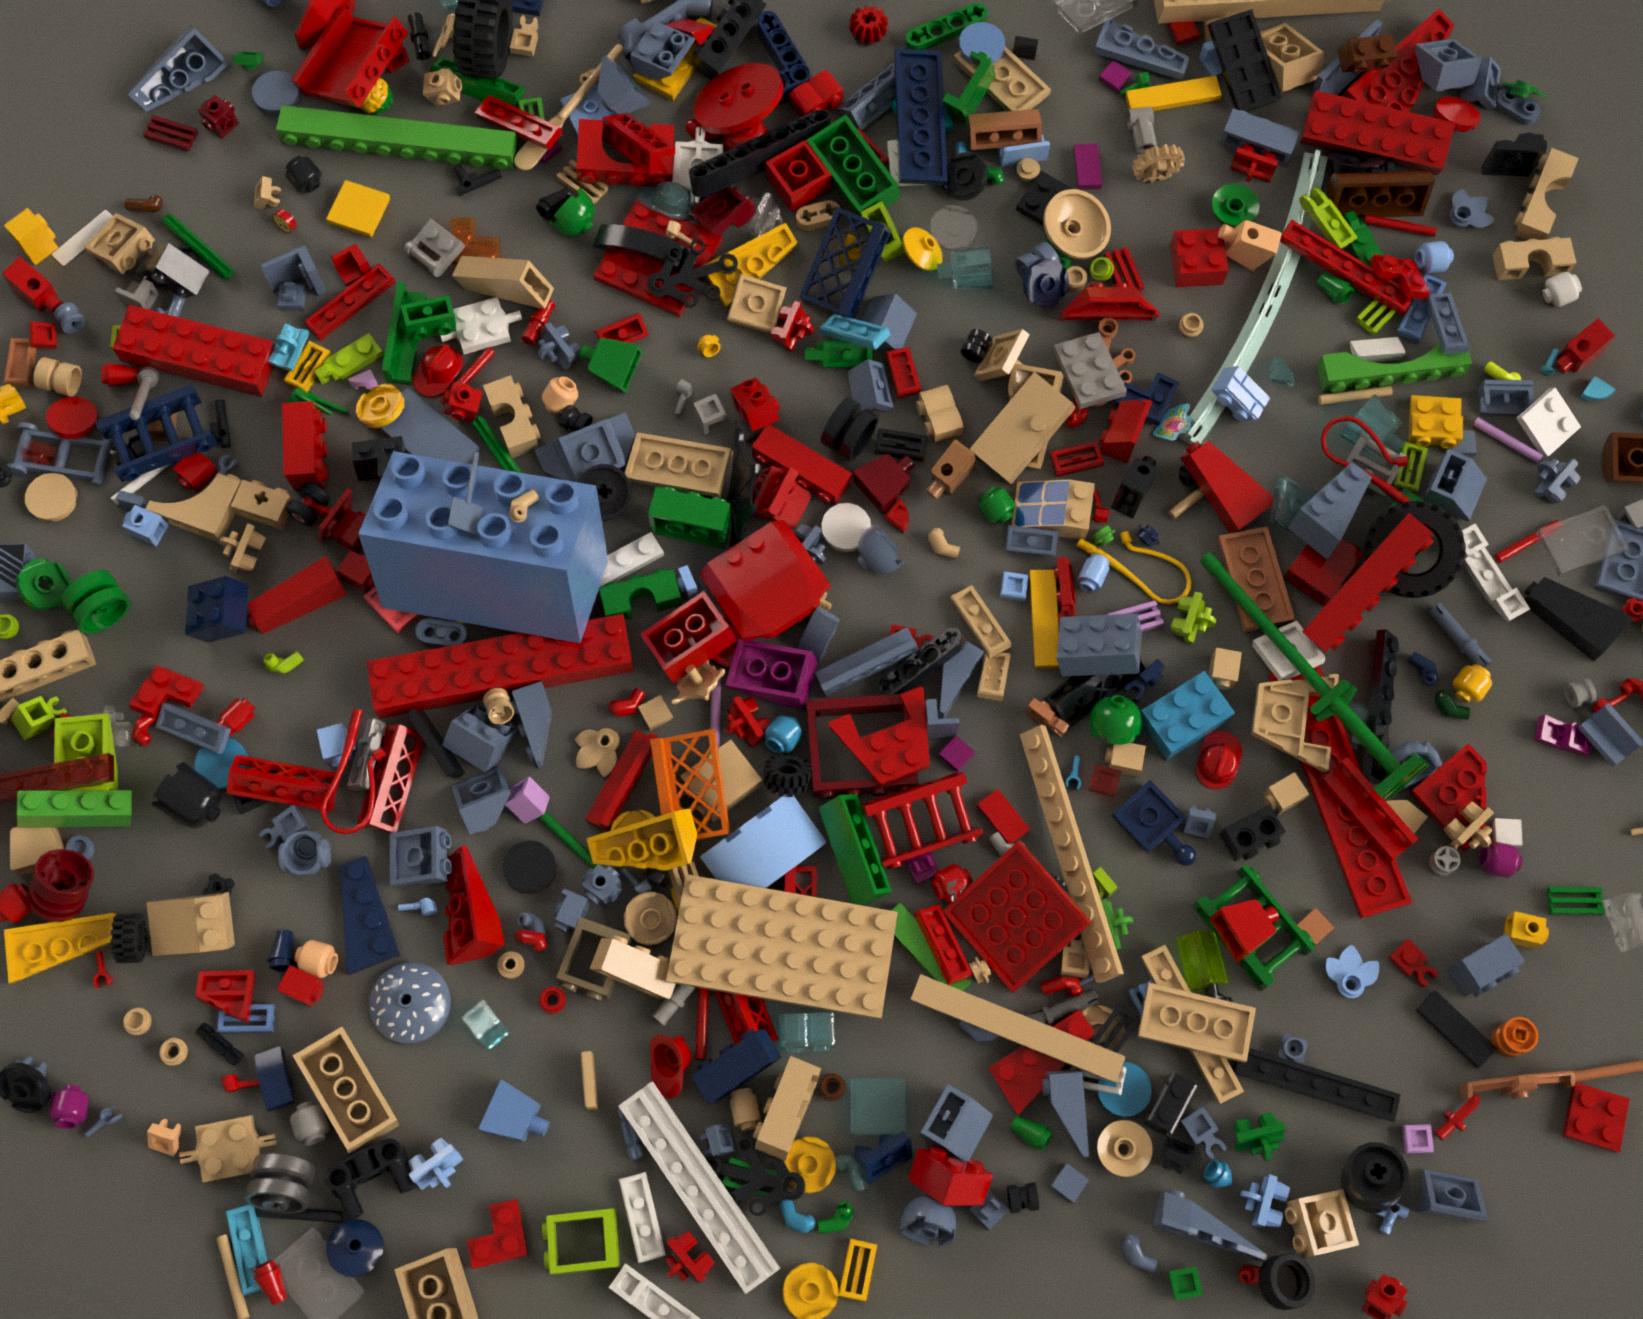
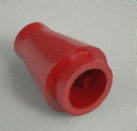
M109 362L108 365H102V383L109 385V387L138 383L137 377L140 369Z
M274 1259L268 1260L253 1269L255 1275L253 1279L267 1296L271 1305L278 1304L288 1297L284 1288L280 1264H276Z

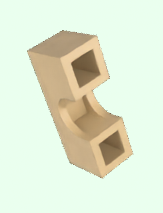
M1552 237L1547 240L1505 241L1499 244L1492 255L1498 281L1522 279L1529 268L1528 261L1540 264L1545 277L1555 276L1565 271L1570 273L1576 264L1571 238Z
M510 375L483 385L494 417L506 413L515 416L511 423L500 427L510 456L515 458L539 448L537 439H540L541 436L537 425H531L529 421L532 414L528 404H522L520 397H523L524 394L519 382L514 384Z

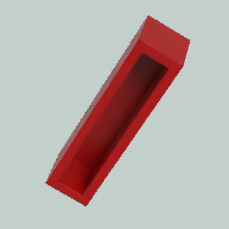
M770 424L764 428L752 445V457L755 462L761 466H775L780 470L793 468L799 472L795 479L797 485L814 493L825 504L837 505L851 484L852 473Z

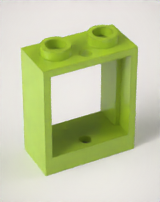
M614 1208L546 1216V1223H542L543 1240H548V1252H544L545 1269H550L551 1275L620 1268L617 1218ZM603 1218L606 1261L558 1266L556 1223Z

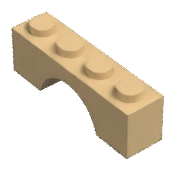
M1551 148L1547 156H1541L1536 167L1540 171L1538 174H1534L1529 184L1532 191L1531 193L1527 192L1521 205L1525 207L1524 211L1519 212L1514 222V225L1517 226L1514 236L1524 240H1545L1547 238L1556 214L1548 207L1545 201V192L1554 189H1564L1572 177L1579 158Z

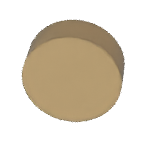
M1078 266L1067 268L1068 290H1082L1087 281L1085 270Z

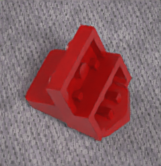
M775 466L764 468L762 474L754 482L753 505L758 506L752 516L761 520L767 519L771 522L785 520L791 529L796 528L811 499L810 492L797 485L795 479L799 472L791 467L780 470Z

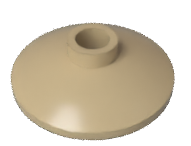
M1128 1120L1115 1121L1105 1127L1098 1138V1157L1102 1165L1114 1175L1121 1177L1135 1176L1148 1166L1152 1158L1153 1147L1151 1139L1145 1129L1135 1122ZM1121 1144L1126 1145L1128 1148V1152L1125 1155L1121 1154L1118 1150Z

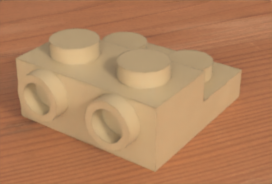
M115 213L84 248L89 254L103 260L109 268L124 274L127 270L134 268L136 260L142 253L152 248V243L155 239L144 226Z
M1343 1189L1286 1202L1285 1218L1293 1226L1295 1233L1293 1246L1302 1258L1359 1245Z

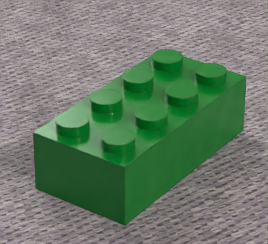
M844 115L806 140L831 173V184L852 213L862 216V211L881 201L887 208L900 199L899 185L847 115Z

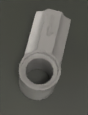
M1151 106L1127 109V128L1132 130L1136 152L1145 154L1146 149L1157 146L1153 129V109Z

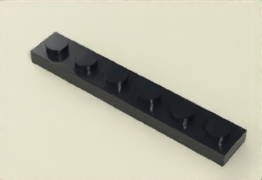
M1382 629L1376 632L1367 727L1388 749L1390 745L1388 735L1389 725L1392 722L1391 705L1395 695L1393 685L1394 677L1397 674L1396 655L1399 651V641L1387 629ZM1364 747L1362 774L1372 783L1379 784L1384 780L1386 771Z
M1249 1048L1247 1062H1235L1233 1072L1237 1075L1390 1122L1396 1120L1401 1094Z

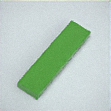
M901 903L897 904L891 910L898 912L894 937L934 980L947 985L917 920ZM970 978L949 986L964 991L974 980Z

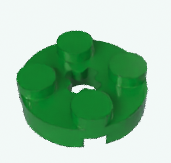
M43 558L32 560L16 576L17 592L32 610H52L61 605V595L71 584V579L66 569L57 562L54 564L47 561L48 559ZM38 579H41L43 582H49L50 585L47 587V590L38 586Z

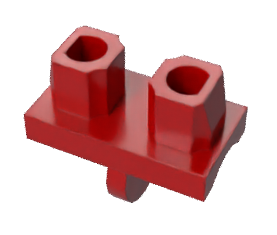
M1244 144L1241 148L1238 147L1230 169L1247 174L1245 181L1250 183L1252 177L1270 183L1278 161L1275 160L1276 155L1270 152L1263 153V156L1254 153L1255 149L1253 146Z
M794 301L792 306H782L779 318L781 322H785L784 327L774 326L771 331V337L774 342L783 344L786 351L793 352L798 339L802 340L804 335L810 336L814 331V327L810 324L811 318L802 309L800 301Z
M738 696L732 700L733 704L727 709L729 715L726 719L729 725L725 728V731L728 735L736 733L739 739L744 737L752 748L758 745L770 723L764 717L757 721L754 719L752 714L757 712L758 704L753 697L742 700Z
M689 1230L679 1235L676 1239L672 1237L667 1241V1244L681 1261L677 1262L670 1255L665 1260L671 1268L666 1276L671 1279L674 1275H677L684 1282L689 1277L682 1269L686 1266L698 1282L701 1283L707 1278L705 1274L712 1268L715 1262L706 1251L694 1261L690 1258L687 1252L698 1241Z

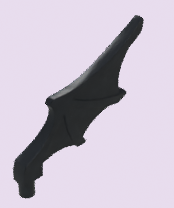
M740 428L735 429L732 476L726 500L727 503H730L732 518L730 547L745 539L744 534L748 520L753 513H756L758 506L753 505V486L759 475L760 464L754 463L751 465L747 461L744 453V433Z

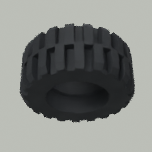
M458 0L453 24V54L457 70L467 76L488 79L501 77L509 58V47L513 30V7L511 0Z
M1408 501L1385 510L1371 525L1365 541V559L1367 560L1408 513H1411L1436 536L1440 547L1439 556L1436 563L1425 572L1410 574L1400 570L1395 576L1398 581L1389 592L1401 597L1422 598L1444 590L1456 579L1465 560L1466 543L1462 529L1455 518L1446 512L1445 509L1425 501Z

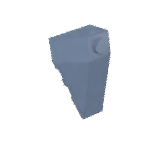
M190 24L131 89L128 95L147 112L184 92H189L193 88L213 80L230 62Z
M1169 1189L1168 1193L1163 1192L1160 1194L1152 1227L1257 1261L1266 1260L1267 1254L1192 1200L1185 1199V1193Z

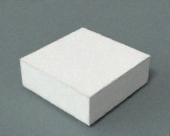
M1501 818L1492 820L1493 841L1512 844L1516 847L1522 846L1521 820Z

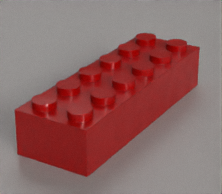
M1315 90L1310 99L1299 143L1331 151L1339 150L1354 154L1378 156L1384 160H1393L1395 166L1417 171H1430L1432 174L1438 175L1444 169L1455 123Z
M129 305L114 342L113 350L119 360L143 367H153L158 371L263 397L273 368L268 361L275 346L273 341Z
M1408 513L1302 633L1325 652L1330 648L1335 651L1345 640L1342 634L1347 629L1352 632L1362 621L1363 618L1360 614L1365 609L1370 612L1381 600L1378 594L1383 589L1388 592L1398 581L1395 577L1400 570L1406 572L1415 563L1416 559L1413 556L1417 551L1420 550L1424 553L1434 542L1431 538L1434 533L1411 513Z

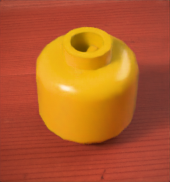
M1477 664L1464 666L1452 683L1456 691L1455 696L1464 703H1469L1470 701L1480 702L1492 686L1490 672Z

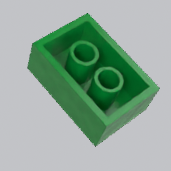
M672 487L655 488L648 513L652 534L725 549L731 526L730 503L718 497L712 499L705 498L695 492H688L687 494L677 492Z

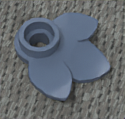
M1460 189L1453 195L1451 200L1453 208L1449 213V219L1456 227L1464 228L1471 226L1476 229H1483L1491 225L1495 220L1491 215L1485 213L1488 202L1487 197L1477 196L1469 198L1464 189Z

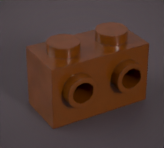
M1392 34L1349 39L1337 51L1342 73L1385 69L1397 57Z

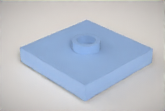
M598 84L593 86L568 116L577 136L579 119L602 120V117L618 114L613 110L609 112L602 105L601 101L603 98L598 93ZM574 94L560 99L562 107L566 105Z

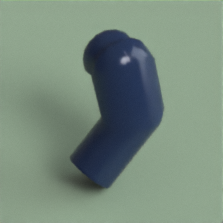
M1414 651L1408 662L1419 668L1422 682L1425 685H1435L1439 679L1436 664Z

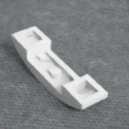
M1473 524L1462 530L1466 543L1464 565L1490 605L1507 622L1530 610L1517 587L1512 590L1485 547L1489 544L1477 525Z
M626 1263L609 1286L612 1291L651 1319H700Z

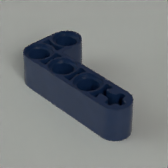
M763 11L759 14L757 20L758 36L779 70L778 73L783 81V95L778 103L780 105L789 102V93L810 80V70L778 16L772 11Z

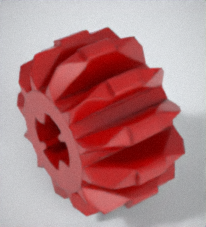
M865 4L864 9L857 7L855 13L851 14L849 31L853 34L854 40L860 39L862 45L866 41L872 46L874 40L880 42L882 36H886L888 19L884 16L883 9L877 11L876 5L868 8Z

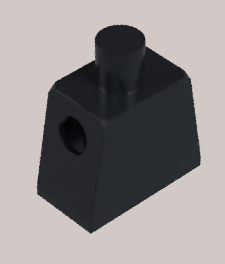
M1144 456L1142 460L1139 458L1134 460L1118 489L1111 506L1112 509L1132 519L1134 518L1158 471L1157 467H1155L1156 461L1152 457ZM1129 489L1136 492V495L1131 494Z

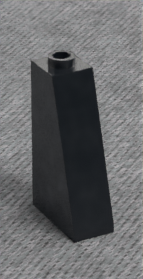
M1546 577L1538 584L1533 581L1523 592L1527 595L1524 600L1528 604L1530 611L1592 661L1598 659L1633 619L1624 612Z

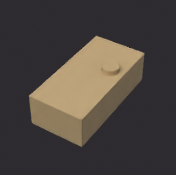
M1034 372L972 445L970 450L1008 483L1012 484L1075 410V406L1069 399Z
M343 1027L338 1028L293 1055L349 1155L359 1151L399 1126L395 1115Z
M447 1248L394 1269L409 1319H479L457 1248Z

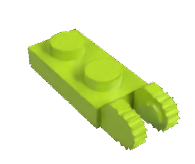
M1314 187L1311 189L1310 196L1307 194L1300 196L1299 202L1305 212L1309 213L1330 243L1343 249L1357 239V235L1320 188Z

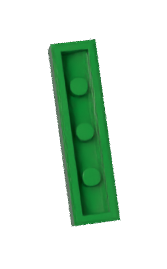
M441 57L431 65L430 72L450 69L461 80L462 90L460 93L484 101L490 95L517 107L518 100L522 99L526 88L501 78L488 79L463 75L457 70L454 61Z

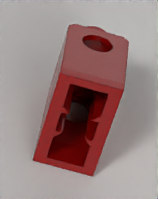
M20 256L2 273L12 291L39 312H43L47 308L54 313L63 304L57 298L58 295L52 284Z
M1597 318L1565 345L1559 355L1560 359L1554 363L1556 369L1562 374L1566 373L1569 369L1577 373L1600 356L1615 335Z
M1253 899L1223 907L1209 919L1234 960L1238 963L1276 933V928L1272 923L1278 921L1279 915L1274 907L1270 906L1263 909L1259 901Z

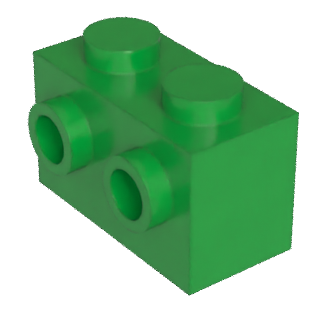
M449 295L400 305L408 341L424 340L430 336L448 335L451 332L457 331L455 314Z

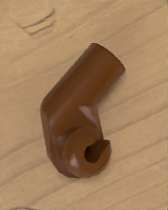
M151 195L149 199L127 198L124 206L128 211L158 212L162 208L163 200L158 195Z

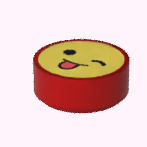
M278 209L272 215L274 222L287 233H291L297 226L292 215L284 209Z

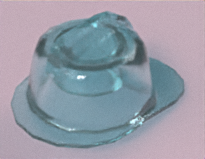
M676 182L659 183L656 188L644 189L638 195V200L643 206L673 219H686L690 217L688 212L693 209L692 205L689 204L688 191Z

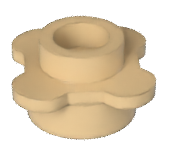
M975 957V961L969 964L978 984L983 981L988 983L989 979L987 976L991 975V971L985 960L979 961L978 957Z

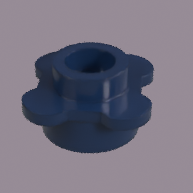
M1141 524L1139 525L1140 530L1136 536L1150 548L1155 543H1160L1157 538L1159 535L1157 531L1149 525L1146 527Z

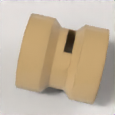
M493 688L485 693L483 703L490 721L494 724H504L510 721L514 715V709L507 691L502 688Z

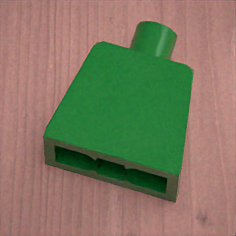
M600 338L596 348L585 344L581 349L580 358L590 362L588 371L592 375L626 394L643 350L633 343Z

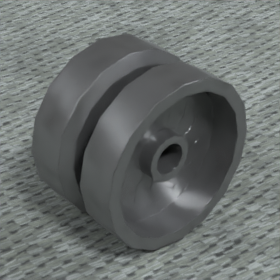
M262 1154L256 1156L250 1172L254 1180L248 1183L244 1199L249 1205L264 1211L286 1214L303 1212L308 1207L310 1192L307 1187H310L313 1183L315 1167L306 1160L284 1154Z

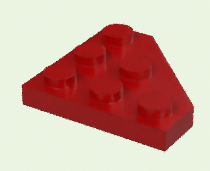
M1468 743L1410 793L1442 829L1455 818L1466 828L1470 823L1460 812L1468 804L1474 802L1482 810L1486 809L1487 788H1485V774L1487 773V762ZM1484 823L1480 827V829H1483L1486 826V824ZM1471 837L1463 845L1459 846L1463 852L1470 848L1469 842L1472 840Z

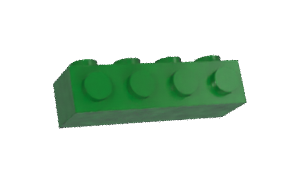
M839 795L820 806L819 811L822 822L825 825L852 904H871L892 893L858 795Z

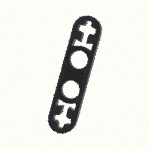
M955 627L945 629L886 674L879 682V691L883 695L908 692L958 654L965 647V636ZM954 636L956 642L954 644H951L950 639ZM943 645L946 650L943 651L939 646ZM931 651H938V656L934 661H927V656ZM912 666H917V673L912 677H907V670ZM900 676L905 680L904 683L899 679ZM893 683L894 689L890 691L889 685Z

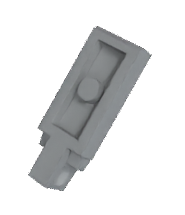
M374 718L367 720L363 738L358 740L347 783L348 789L353 791L369 789L367 763L373 755L372 752L380 747L381 739L385 736V722ZM376 760L373 762V771H374V767H375Z

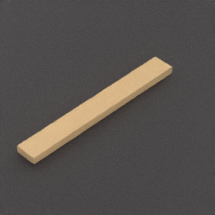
M920 974L911 997L913 1002L1113 1083L1117 1082L1126 1057Z

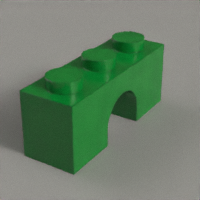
M660 569L652 575L644 577L636 575L629 578L628 581L620 583L617 581L608 582L604 587L599 588L606 617L623 614L625 620L633 618L631 604L640 596L650 597L656 604L657 612L682 606L673 569Z

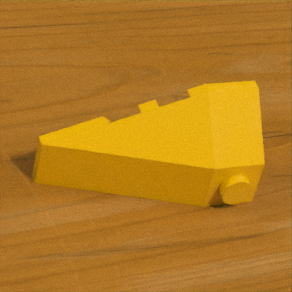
M689 808L657 816L586 839L593 864L670 870L691 863L697 831L691 809Z

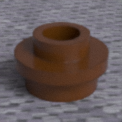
M830 1073L823 1076L820 1080L819 1093L825 1100L837 1101L845 1094L846 1084L840 1075ZM835 1083L838 1089L836 1092L831 1093L827 1090V1085Z

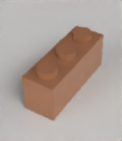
M1039 109L968 115V136L971 150L1003 148L1042 142V122Z

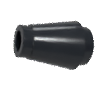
M563 188L540 198L539 203L536 204V210L544 220L554 219V214L571 195Z

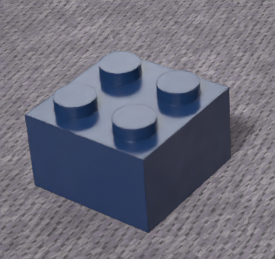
M223 576L188 586L185 635L209 643L246 633L248 584L228 576Z

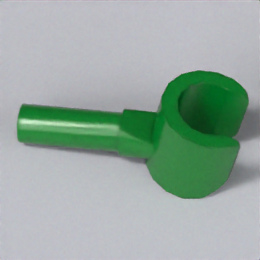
M1148 72L1139 73L1136 76L1137 82L1120 90V95H1125L1126 91L1149 87L1150 78Z

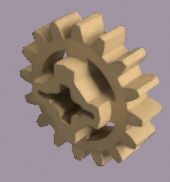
M1164 144L1161 148L1154 146L1146 149L1145 154L1137 155L1138 159L1133 160L1134 165H1132L1137 180L1142 179L1143 182L1150 180L1152 183L1156 179L1162 181L1172 177L1173 172L1178 173L1180 171L1179 168L1184 167L1183 162H1185L1181 147L1176 148L1174 144L1168 147L1167 144Z

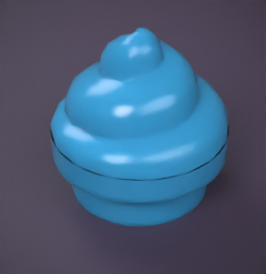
M1212 1160L1208 1163L1203 1173V1177L1208 1185L1213 1188L1232 1185V1173L1228 1164L1217 1160Z

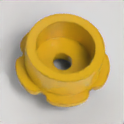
M704 335L699 340L697 350L705 357L716 355L721 348L718 342L719 338L716 335Z

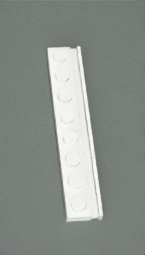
M650 1082L620 1104L619 1108L744 1293L747 1294L777 1272L780 1267L654 1082Z

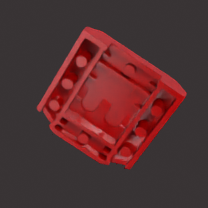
M785 520L768 523L709 561L699 574L745 643L750 642L749 639L774 638L814 612L821 604L820 599L825 591H829L831 588L827 578Z

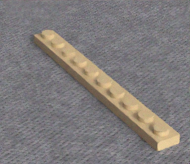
M1039 725L1020 734V738L1061 871L1069 890V896L1092 922L1081 932L1096 983H1103L1124 974L1047 728L1044 725Z

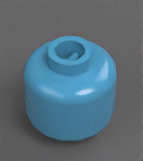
M792 716L776 717L764 732L765 744L775 754L790 753L803 737L799 721Z

